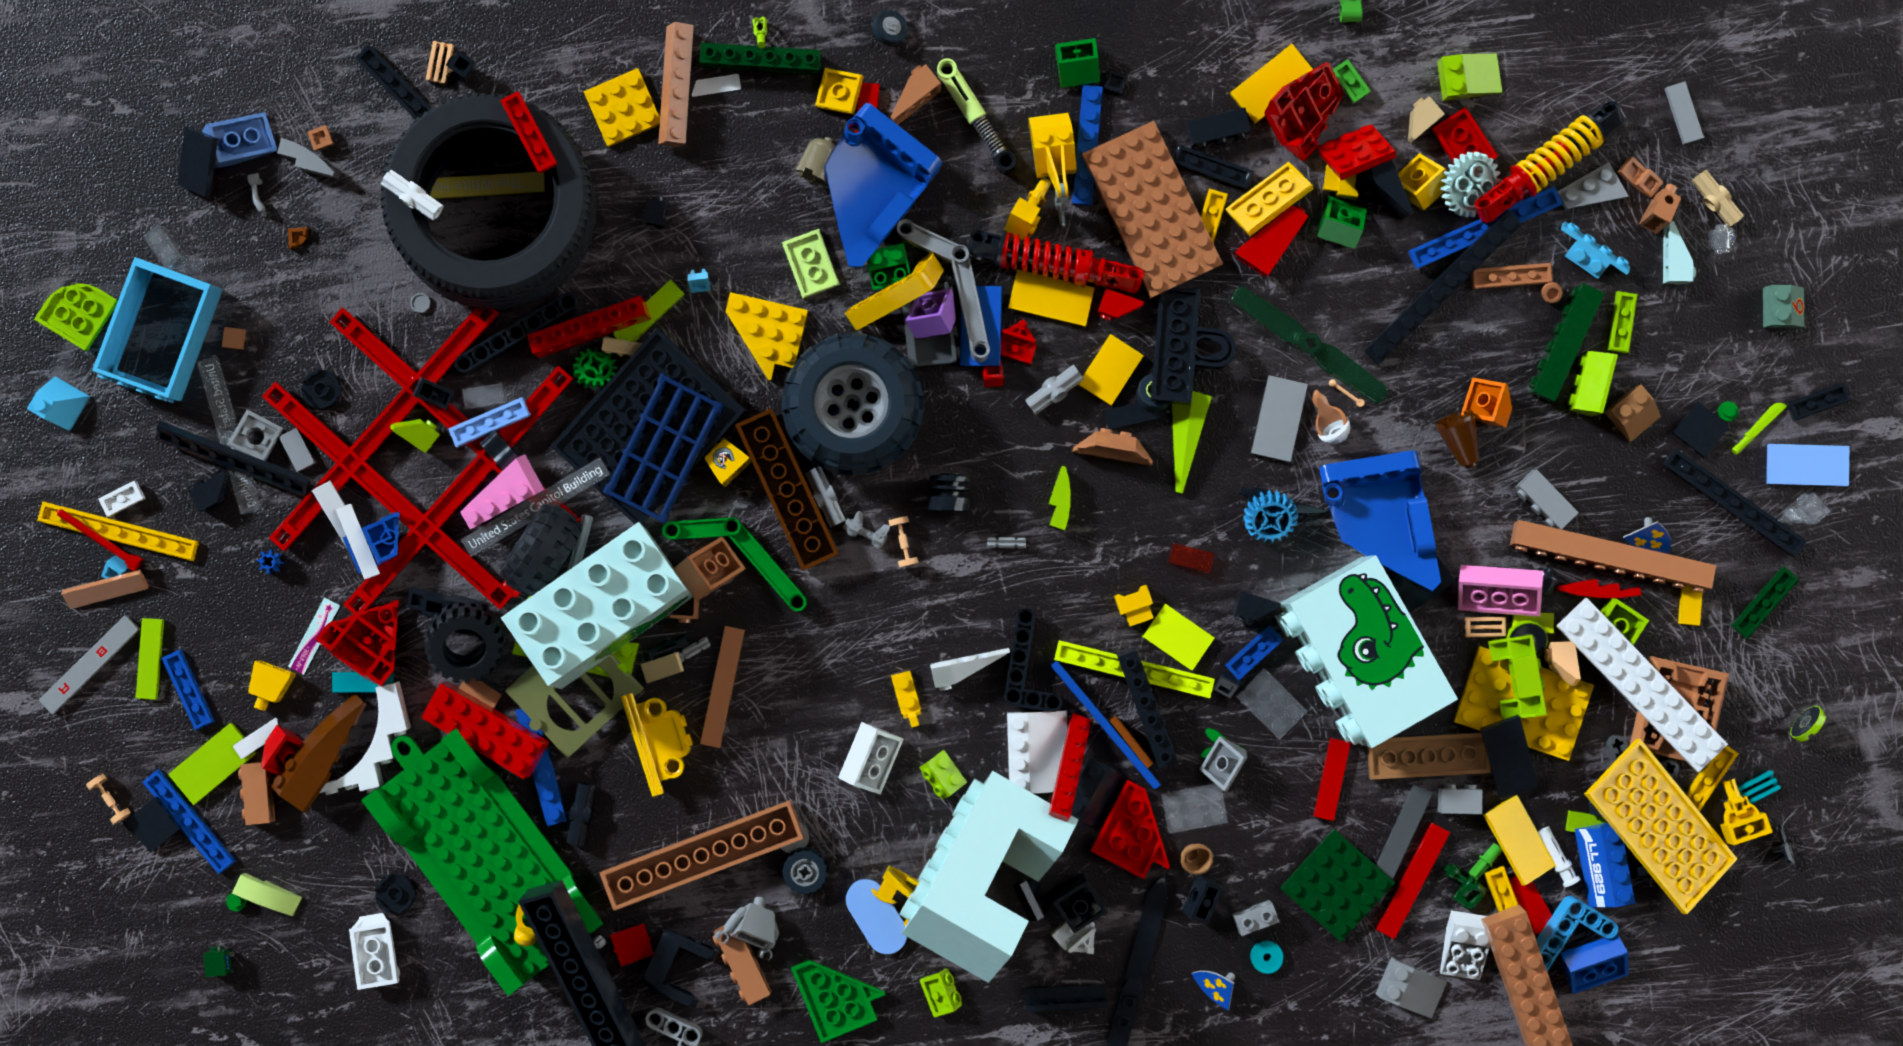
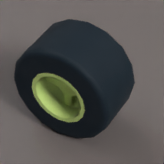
M1149 374L1139 383L1137 400L1145 410L1161 412L1170 403L1150 401L1153 374Z

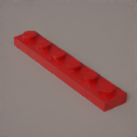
M1075 713L1071 715L1048 813V815L1068 822L1071 816L1091 725V719Z

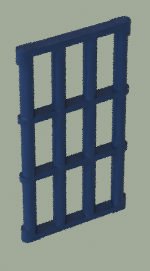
M661 373L657 380L658 384L644 412L640 414L641 418L626 449H623V455L603 492L666 524L670 517L669 513L683 485L686 484L690 470L701 448H704V442L724 405ZM669 382L678 388L660 422L650 416L666 383ZM686 391L696 397L679 431L668 425ZM704 400L714 406L697 440L687 436L686 433ZM649 421L659 427L642 458L633 453ZM667 430L675 434L676 438L660 467L650 461ZM684 439L694 444L678 476L668 470ZM630 457L641 462L625 496L614 492V489ZM649 466L659 472L641 506L631 500ZM667 475L676 480V483L659 515L649 509Z

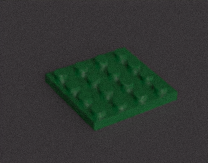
M1333 828L1282 884L1280 889L1342 942L1395 882Z

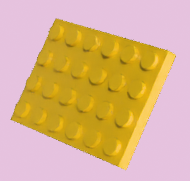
M1478 646L1453 722L1480 731L1481 727L1502 720L1499 701L1514 698L1508 659L1491 661L1490 650ZM1541 667L1539 674L1545 684L1543 696L1547 715L1521 718L1527 745L1529 748L1569 761L1594 685L1580 680L1576 686H1571L1552 670Z

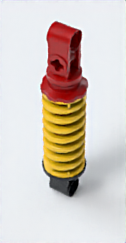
M1610 101L1602 105L1601 108L1591 115L1582 113L1578 119L1572 122L1568 128L1563 129L1559 135L1553 136L1551 141L1545 142L1543 147H1539L1535 150V153L1529 154L1526 160H1521L1516 165H1513L1510 168L1511 175L1509 177H1505L1501 183L1494 186L1489 192L1475 201L1474 205L1480 220L1484 223L1492 222L1516 202L1524 199L1525 195L1535 197L1542 190L1541 187L1545 188L1548 185V180L1554 181L1557 178L1556 173L1558 175L1564 174L1565 168L1570 169L1573 167V161L1580 162L1582 159L1581 155L1588 156L1590 148L1596 150L1607 142L1606 135L1624 122L1619 104L1616 101Z

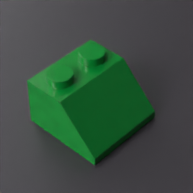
M1329 196L1317 237L1355 249L1364 230L1367 208Z

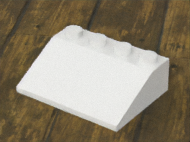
M1067 711L1007 712L1010 781L1033 794L1054 791L1067 734Z

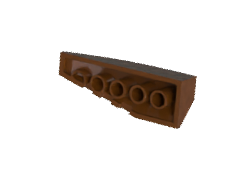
M354 694L326 717L308 735L286 762L281 773L274 779L271 787L275 792L304 813L307 812L332 774L329 770L333 762H338L340 758L338 752L342 744H347L350 738L349 730L356 726L366 706V702L359 695Z

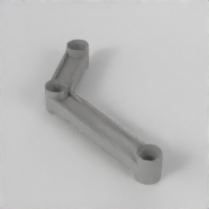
M901 220L897 224L896 230L897 238L900 241L907 242L930 254L933 253L935 256L952 264L971 357L976 362L985 361L988 358L990 347L988 345L968 248L926 230L910 220ZM906 227L909 228L911 232L908 234H903L900 230ZM962 253L965 258L957 259L954 255ZM983 348L986 353L978 355L975 349Z

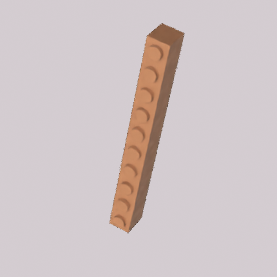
M1522 520L1514 522L1510 546L1515 547V550L1520 552H1527V550L1535 551V555L1546 557L1548 554L1555 556L1554 559L1559 561H1567L1569 559L1574 560V564L1586 566V563L1594 565V568L1598 570H1606L1608 568L1613 569V572L1616 574L1625 575L1630 573L1637 579L1652 578L1655 583L1665 584V582L1673 583L1672 586L1676 588L1688 586L1692 587V591L1704 593L1712 589L1716 565Z

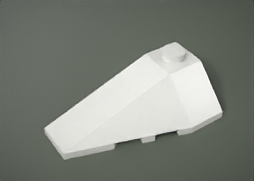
M1006 648L930 664L935 688L939 687L940 691L952 689L951 685L958 683L1010 653V649Z

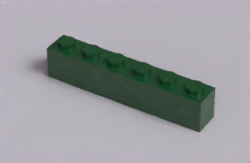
M1585 283L1573 288L1570 294L1572 298L1570 304H1566L1562 311L1564 317L1561 323H1557L1553 331L1555 333L1553 341L1550 340L1545 348L1547 354L1538 363L1537 369L1539 371L1537 376H1533L1528 387L1531 388L1529 394L1548 403L1556 401L1603 299L1604 292Z

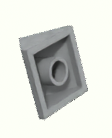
M1219 736L1199 770L1223 791L1227 792L1247 759V751Z

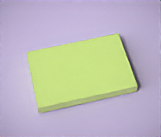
M820 229L782 242L803 299L840 286Z

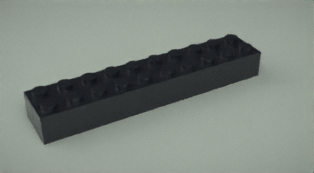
M559 880L528 889L518 903L591 1045L646 1046L564 882Z

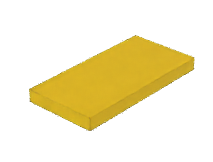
M1291 44L1230 92V95L1240 108H1246L1248 118L1255 125L1265 117L1264 112L1270 100L1283 86L1313 69L1295 46Z
M1287 162L1225 209L1234 221L1251 236L1314 188L1290 162Z
M1017 269L1008 309L1086 327L1095 287L1085 285L1083 288L1080 285L1071 284V282L1067 283L1061 279L1054 280L1053 277L1046 278L1040 274L1033 275L1032 272L1024 273L1022 270Z
M1517 795L1508 798L1483 814L1522 886L1529 884L1556 866Z

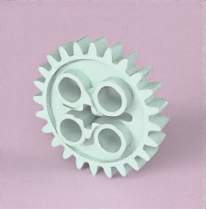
M1467 152V155L1460 154V159L1454 158L1455 165H1448L1450 171H1444L1447 179L1441 180L1443 183H1446L1441 190L1446 192L1442 195V198L1447 199L1444 204L1450 206V211L1464 217H1475L1478 214L1474 205L1475 201L1489 192L1497 183L1501 182V179L1496 177L1501 172L1495 170L1498 165L1493 163L1494 159L1488 158V155L1479 152Z

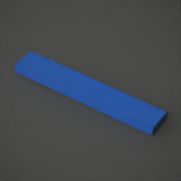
M157 769L142 782L154 797H159L181 826V830L218 874L223 873L236 862L234 857L161 769Z

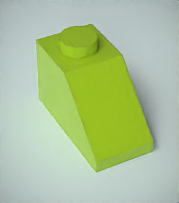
M421 419L393 423L390 426L392 431L424 453L429 450L440 435L436 430L437 426L429 420L424 422Z

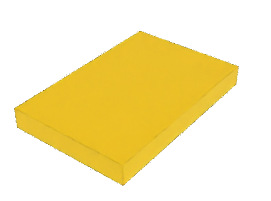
M1110 334L1083 375L1084 380L1078 385L1111 406L1144 355Z

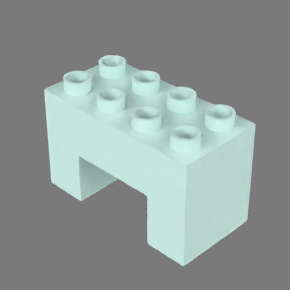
M994 771L991 772L984 783L974 779L966 794L962 796L952 814L954 816L952 821L939 838L935 846L936 851L931 860H928L917 880L919 883L916 889L910 894L899 914L908 919L902 934L989 983L1012 956L1029 922L985 896L1001 862L1003 861L1039 882L1063 853L1078 819L1070 816V819L1066 822L1048 815L1050 803Z

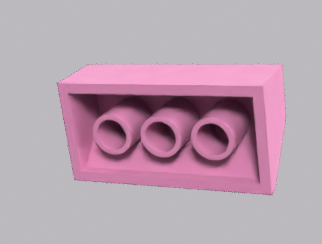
M1461 565L1458 610L1540 617L1543 571Z

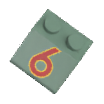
M1770 285L1764 287L1763 328H1804V288L1794 285Z

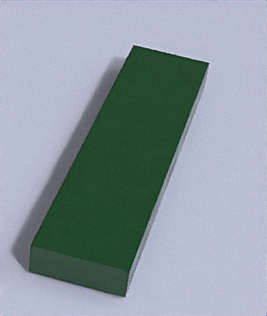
M1782 566L1730 627L1744 639H1748L1800 579L1785 566Z

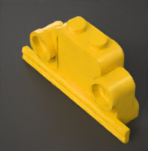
M633 693L621 696L652 797L663 794L661 781L676 778L682 774L685 768L682 757L690 752V746L693 745L690 734H686L684 728L687 726L685 717L676 710L666 711L665 702L659 698H651L636 704Z

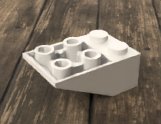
M1451 911L1446 927L1440 974L1476 980L1481 979L1490 948V943L1481 921L1482 918L1487 916Z

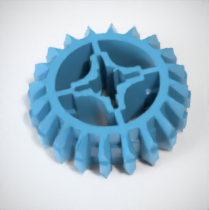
M1268 490L1267 495L1260 492L1259 498L1253 496L1254 502L1248 501L1247 505L1249 508L1244 509L1246 515L1243 516L1245 528L1251 536L1254 535L1256 540L1261 538L1264 543L1269 539L1272 544L1276 538L1281 542V536L1288 538V531L1293 532V526L1297 525L1296 519L1298 518L1297 508L1293 504V500L1291 498L1287 499L1285 493L1280 496L1278 491L1272 495L1270 490ZM1261 510L1262 514L1258 517L1259 519L1255 522V518L1258 512ZM1286 512L1284 520L1280 523L1279 520L1281 519V517H1283V514Z

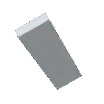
M1686 82L1666 87L1665 92L1682 144L1704 138Z

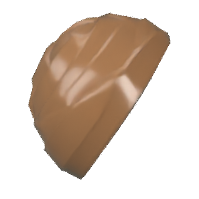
M1190 844L1181 853V865L1191 874H1203L1213 864V854L1203 844Z

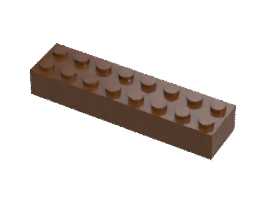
M772 408L736 424L737 430L802 571H806L840 555Z

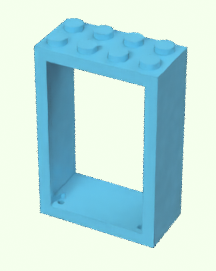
M134 257L92 371L99 373L98 377L155 396V398L171 403L174 400L182 401L223 289ZM153 273L203 291L168 388L117 370Z

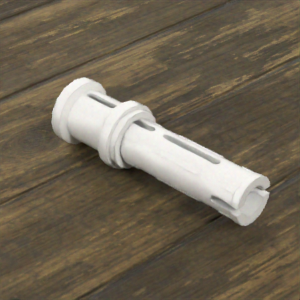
M1550 827L1539 830L1538 833L1556 864L1555 871L1559 872L1564 881L1563 886L1569 887L1580 881V877L1576 876L1571 867L1572 862L1564 856Z

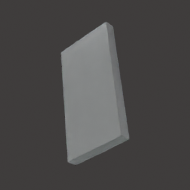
M1268 376L1251 454L1291 462L1308 384Z

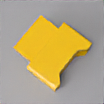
M1327 164L1322 191L1336 192L1335 197L1355 200L1358 197V191L1355 189L1357 174L1340 180Z
M1147 585L1141 586L1138 592L1122 596L1117 594L1114 596L1120 615L1125 614L1129 627L1153 619L1149 605L1153 604Z

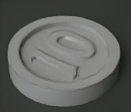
M417 293L411 298L410 305L415 312L425 313L431 307V300L426 294Z

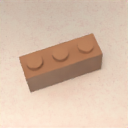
M262 762L241 764V768L238 771L239 779L242 780L240 797L244 801L242 818L246 825L276 821L273 788L271 787L272 774L261 767Z

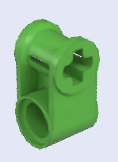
M1340 0V22L1362 21L1361 0Z

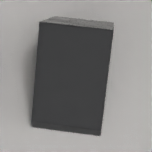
M420 377L413 396L447 410L455 391Z

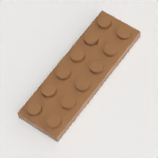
M1481 733L1392 737L1373 748L1367 747L1370 780L1491 773Z

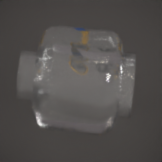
M1716 224L1715 229H1711L1708 232L1709 248L1714 250V253L1731 252V249L1736 246L1735 229L1729 228L1728 224Z

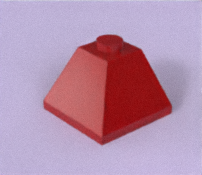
M276 725L265 741L261 767L279 775L286 762L303 743L304 739L294 732Z

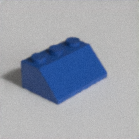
M1618 934L1610 939L1603 937L1600 940L1587 942L1580 947L1567 949L1560 953L1561 965L1572 995L1629 975L1628 951Z

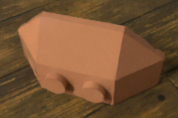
M1105 428L1094 432L1072 449V453L1149 466L1153 462L1138 439L1132 437V433L1120 432V435L1113 434L1112 430Z

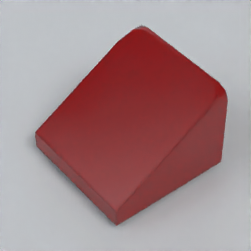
M1002 361L1000 366H982L984 387L1004 386Z

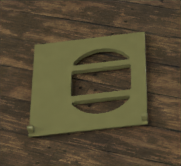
M611 654L595 666L605 670L611 677L614 686L612 700L605 695L586 673L580 676L606 704V707L588 724H585L560 697L554 687L546 684L534 665L505 691L530 717V728L534 731L541 729L568 759L624 707L621 696L633 693L635 697L644 688L628 671L625 674L617 667L621 663ZM549 695L577 723L580 730H565L552 721L547 709Z

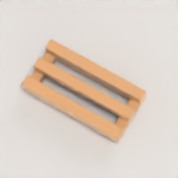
M433 41L426 74L427 81L447 85L446 63L453 54V44ZM438 47H440V49H439V54H438L437 65H436V70H435V75H434V78H433L432 75H433V70H434V65H435L437 50H438ZM448 49L442 79H439L444 50Z
M1464 617L1466 624L1465 637H1506V617ZM1470 621H1501V625H1470ZM1470 629H1502V633H1471Z

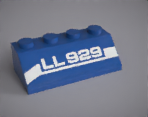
M1608 822L1576 828L1575 836L1588 905L1591 907H1620L1635 904L1627 856L1622 839Z

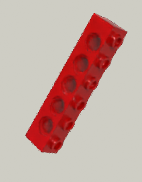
M637 296L531 333L527 337L532 353L536 357L542 358L651 320L646 301L641 296Z

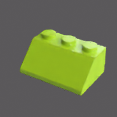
M1587 351L1579 357V372L1573 380L1574 392L1570 394L1568 399L1569 411L1588 416L1603 414L1618 357L1617 354Z

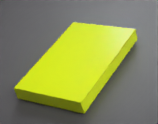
M1167 604L1163 605L1142 636L1191 671L1214 640L1212 635Z

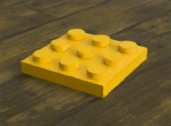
M638 68L584 91L608 147L660 125V116Z

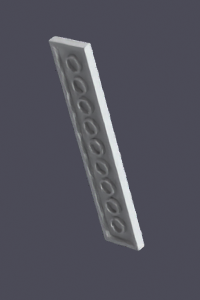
M1588 598L1579 603L1557 625L1558 629L1696 772H1700L1728 745Z

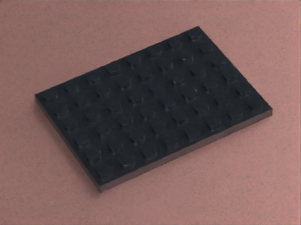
M659 328L653 331L551 446L582 476L585 475L588 482L634 524L640 522L642 525L650 515L613 496L605 494L603 490L606 484H609L623 455L622 451L626 449L641 418L640 414L644 412L658 384L657 380L660 374H665L671 379L724 405L704 442V448H701L690 472L746 411L741 404ZM669 382L666 383L650 417L660 422L662 421L678 388L677 386ZM686 391L684 392L668 425L669 427L679 431L696 396ZM704 400L702 401L686 433L687 436L697 440L714 405ZM649 421L647 422L633 453L642 458L644 457L659 426ZM667 430L665 431L650 462L660 467L662 466L676 438L675 434ZM683 439L668 471L678 476L680 475L694 444ZM630 457L614 492L625 496L641 462ZM649 466L647 467L631 501L641 506L643 505L659 471ZM599 467L602 471V475L601 472L600 474H597L595 472V469ZM667 475L665 476L649 510L655 512L670 495L676 480Z

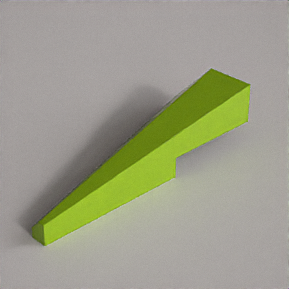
M1192 391L1191 405L1172 403L1175 492L1183 494L1212 396Z

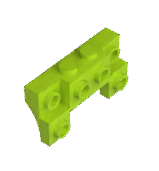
M1533 635L1488 641L1491 661L1508 659L1514 698L1499 701L1502 720L1515 715H1519L1520 718L1547 715L1543 696L1545 684L1539 674L1541 662L1536 657Z

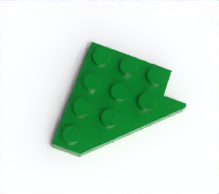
M811 959L791 967L821 1043L877 1021L878 1018L871 1001L886 995L884 990Z

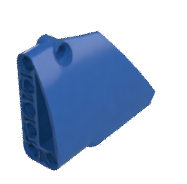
M865 103L856 115L846 123L844 133L825 166L834 212L849 267H862L911 209L917 197L937 175L942 166V161L937 155L869 103ZM854 128L858 133H852L849 129Z
M1413 450L1321 466L1319 470L1324 500L1329 506L1341 541L1365 556L1376 555L1382 566L1433 592L1441 583L1428 503L1423 493L1418 452ZM1336 492L1339 496L1337 498H1330L1328 494Z

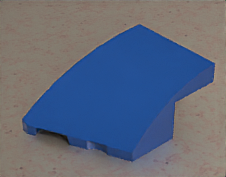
M399 512L381 518L380 521L362 528L377 567L398 555ZM347 536L342 537L358 574H362Z

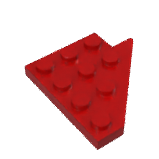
M1127 779L1090 851L1142 879L1145 878L1153 861L1167 869L1170 866L1146 789Z

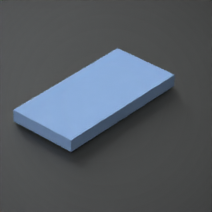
M1767 444V484L1849 486V446Z

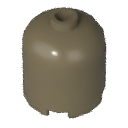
M829 137L810 141L795 172H799L798 175L810 183L814 184L815 181L823 183V188H829L825 166L837 146L835 145L836 141Z

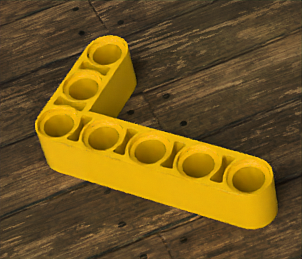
M933 253L928 254L918 262L912 274L852 306L845 312V315L855 330H859L929 292L937 284L944 269Z

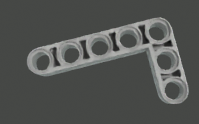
M656 1007L651 1009L645 1019L647 1026L651 1029L678 1040L677 1046H698L703 1034L699 1025L662 1008ZM658 1014L661 1021L658 1023L653 1022L651 1015ZM676 1022L679 1025V1030H671L669 1023ZM693 1030L697 1033L698 1037L690 1039L687 1032Z

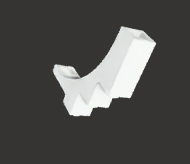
M400 681L375 688L378 699V723L368 751L361 761L346 775L339 779L327 781L320 793L325 792L326 795L338 792V788L345 787V790H350L358 786L360 791L366 790L367 793H371L384 784L379 762L381 765L393 762L392 758H395L391 751V745L394 741L392 734H394V737L404 735L406 730L411 728Z

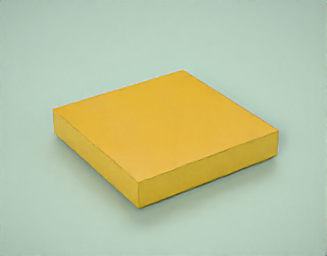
M824 68L815 106L821 109L854 115L864 77L859 74Z

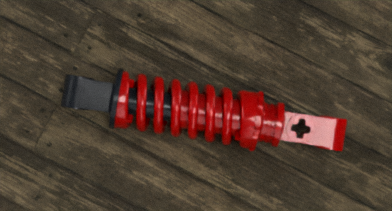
M973 230L970 233L967 247L969 254L975 257L995 260V267L1009 269V261L1012 260V270H1017L1020 263H1022V272L1027 273L1032 265L1033 275H1038L1041 270L1043 271V277L1047 278L1050 273H1053V279L1058 280L1063 275L1064 282L1068 283L1072 278L1071 284L1080 285L1083 288L1087 282H1091L1097 286L1102 285L1129 293H1136L1140 290L1144 277V271L1137 266L1105 260V258H1094L1093 250H1083L1082 253V250L1078 248L1072 253L1071 246H1066L1064 251H1062L1061 244L1057 243L1054 248H1051V242L1046 241L1041 246L1040 239H1035L1032 246H1030V237L1025 236L1022 243L1019 244V234L1013 235V233L1007 232V230H1004L1002 235L982 230Z

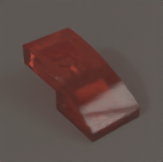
M1173 543L1169 563L1210 573L1215 553Z

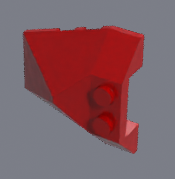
M1326 62L1283 86L1270 100L1264 112L1279 143L1301 161H1305L1319 144L1317 140L1321 132L1326 130V122L1329 116L1334 114L1344 95V91L1330 63Z

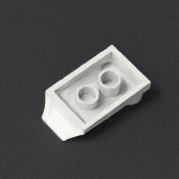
M383 913L359 917L357 923L349 929L357 990L399 983L400 970L396 962L390 922Z

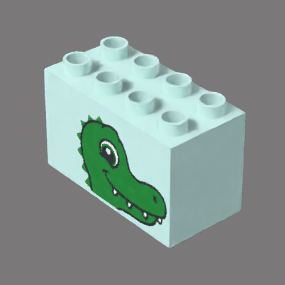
M638 522L502 616L501 619L546 684L550 687L563 689L693 598V595L673 569L674 567L651 534Z
M1376 555L1360 557L1281 602L1280 608L1283 612L1275 616L1286 637L1292 636L1294 638L1297 636L1303 647L1295 651L1296 656L1306 672L1312 671L1313 674L1317 672L1320 676L1322 683L1315 686L1316 691L1327 708L1329 706L1333 709L1338 708L1342 718L1335 721V724L1347 743L1351 741L1353 745L1359 743L1373 748L1458 700Z

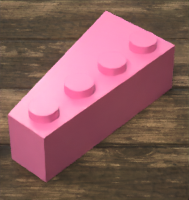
M522 455L510 463L461 511L469 529L481 525L544 490L526 455Z

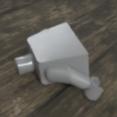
M755 897L754 903L740 907L731 915L724 925L725 929L715 933V939L718 940L724 934V939L721 943L725 944L729 940L728 934L730 932L732 937L759 947L760 949L757 952L759 958L762 959L766 952L765 959L770 960L773 956L770 950L774 948L779 936L775 913L765 908V898Z

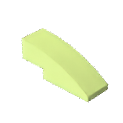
M247 873L240 875L232 894L291 916H294L302 899L301 896L268 881L257 879Z

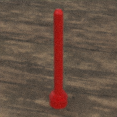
M63 509L57 511V516L125 561L124 564L132 572L136 571L143 563L144 559L138 555H129Z

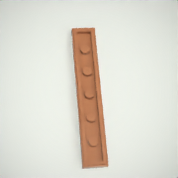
M728 626L724 628L700 744L717 748L721 747L745 633L743 629Z

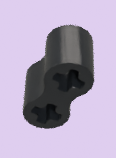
M496 430L480 443L503 470L516 458L520 457Z

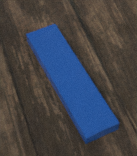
M182 649L163 657V663L194 730H199L214 723L213 715Z

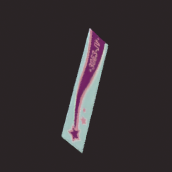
M324 597L288 667L303 675L305 674L320 645L315 638L328 623L333 621L340 605Z

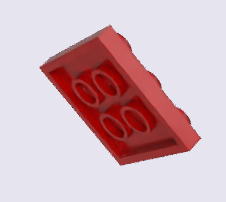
M1372 124L1317 146L1318 154L1340 180L1397 157L1396 151Z

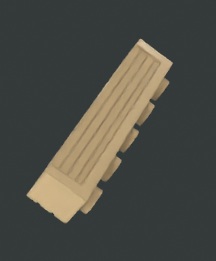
M604 337L602 350L607 354L614 352L619 356H624L625 354L631 357L643 343Z

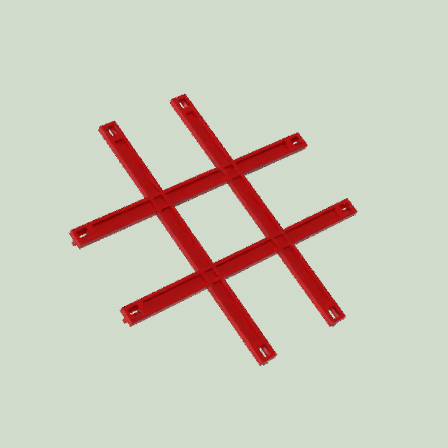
M342 307L329 322L403 388L351 447L342 441L278 382H274L262 395L268 403L335 462V465L313 489L331 480L339 493L349 480L353 478L392 514L399 512V520L410 529L398 543V555L378 566L380 574L365 579L343 604L353 614L366 611L426 544L499 610H502L513 597L497 578L441 529L493 469L498 474L503 471L480 445L488 437L487 435L466 444L477 456L425 514L367 463V460L394 432L390 426L393 423L403 422L419 403L448 429L469 420L451 403L446 410L413 396L420 377L436 384L455 364L456 358L466 352L500 314L494 308L487 310L481 318L480 316L485 309L475 308L426 364L416 372L350 312ZM558 365L526 400L525 403L531 416L500 429L498 433L513 448L574 379ZM544 486L543 491L528 498L531 503H534L533 505L538 508L540 503L543 505L542 500L547 499L549 505H557L577 517L579 523L581 521L577 515L558 498H555ZM312 490L269 537L283 551H286L323 510Z

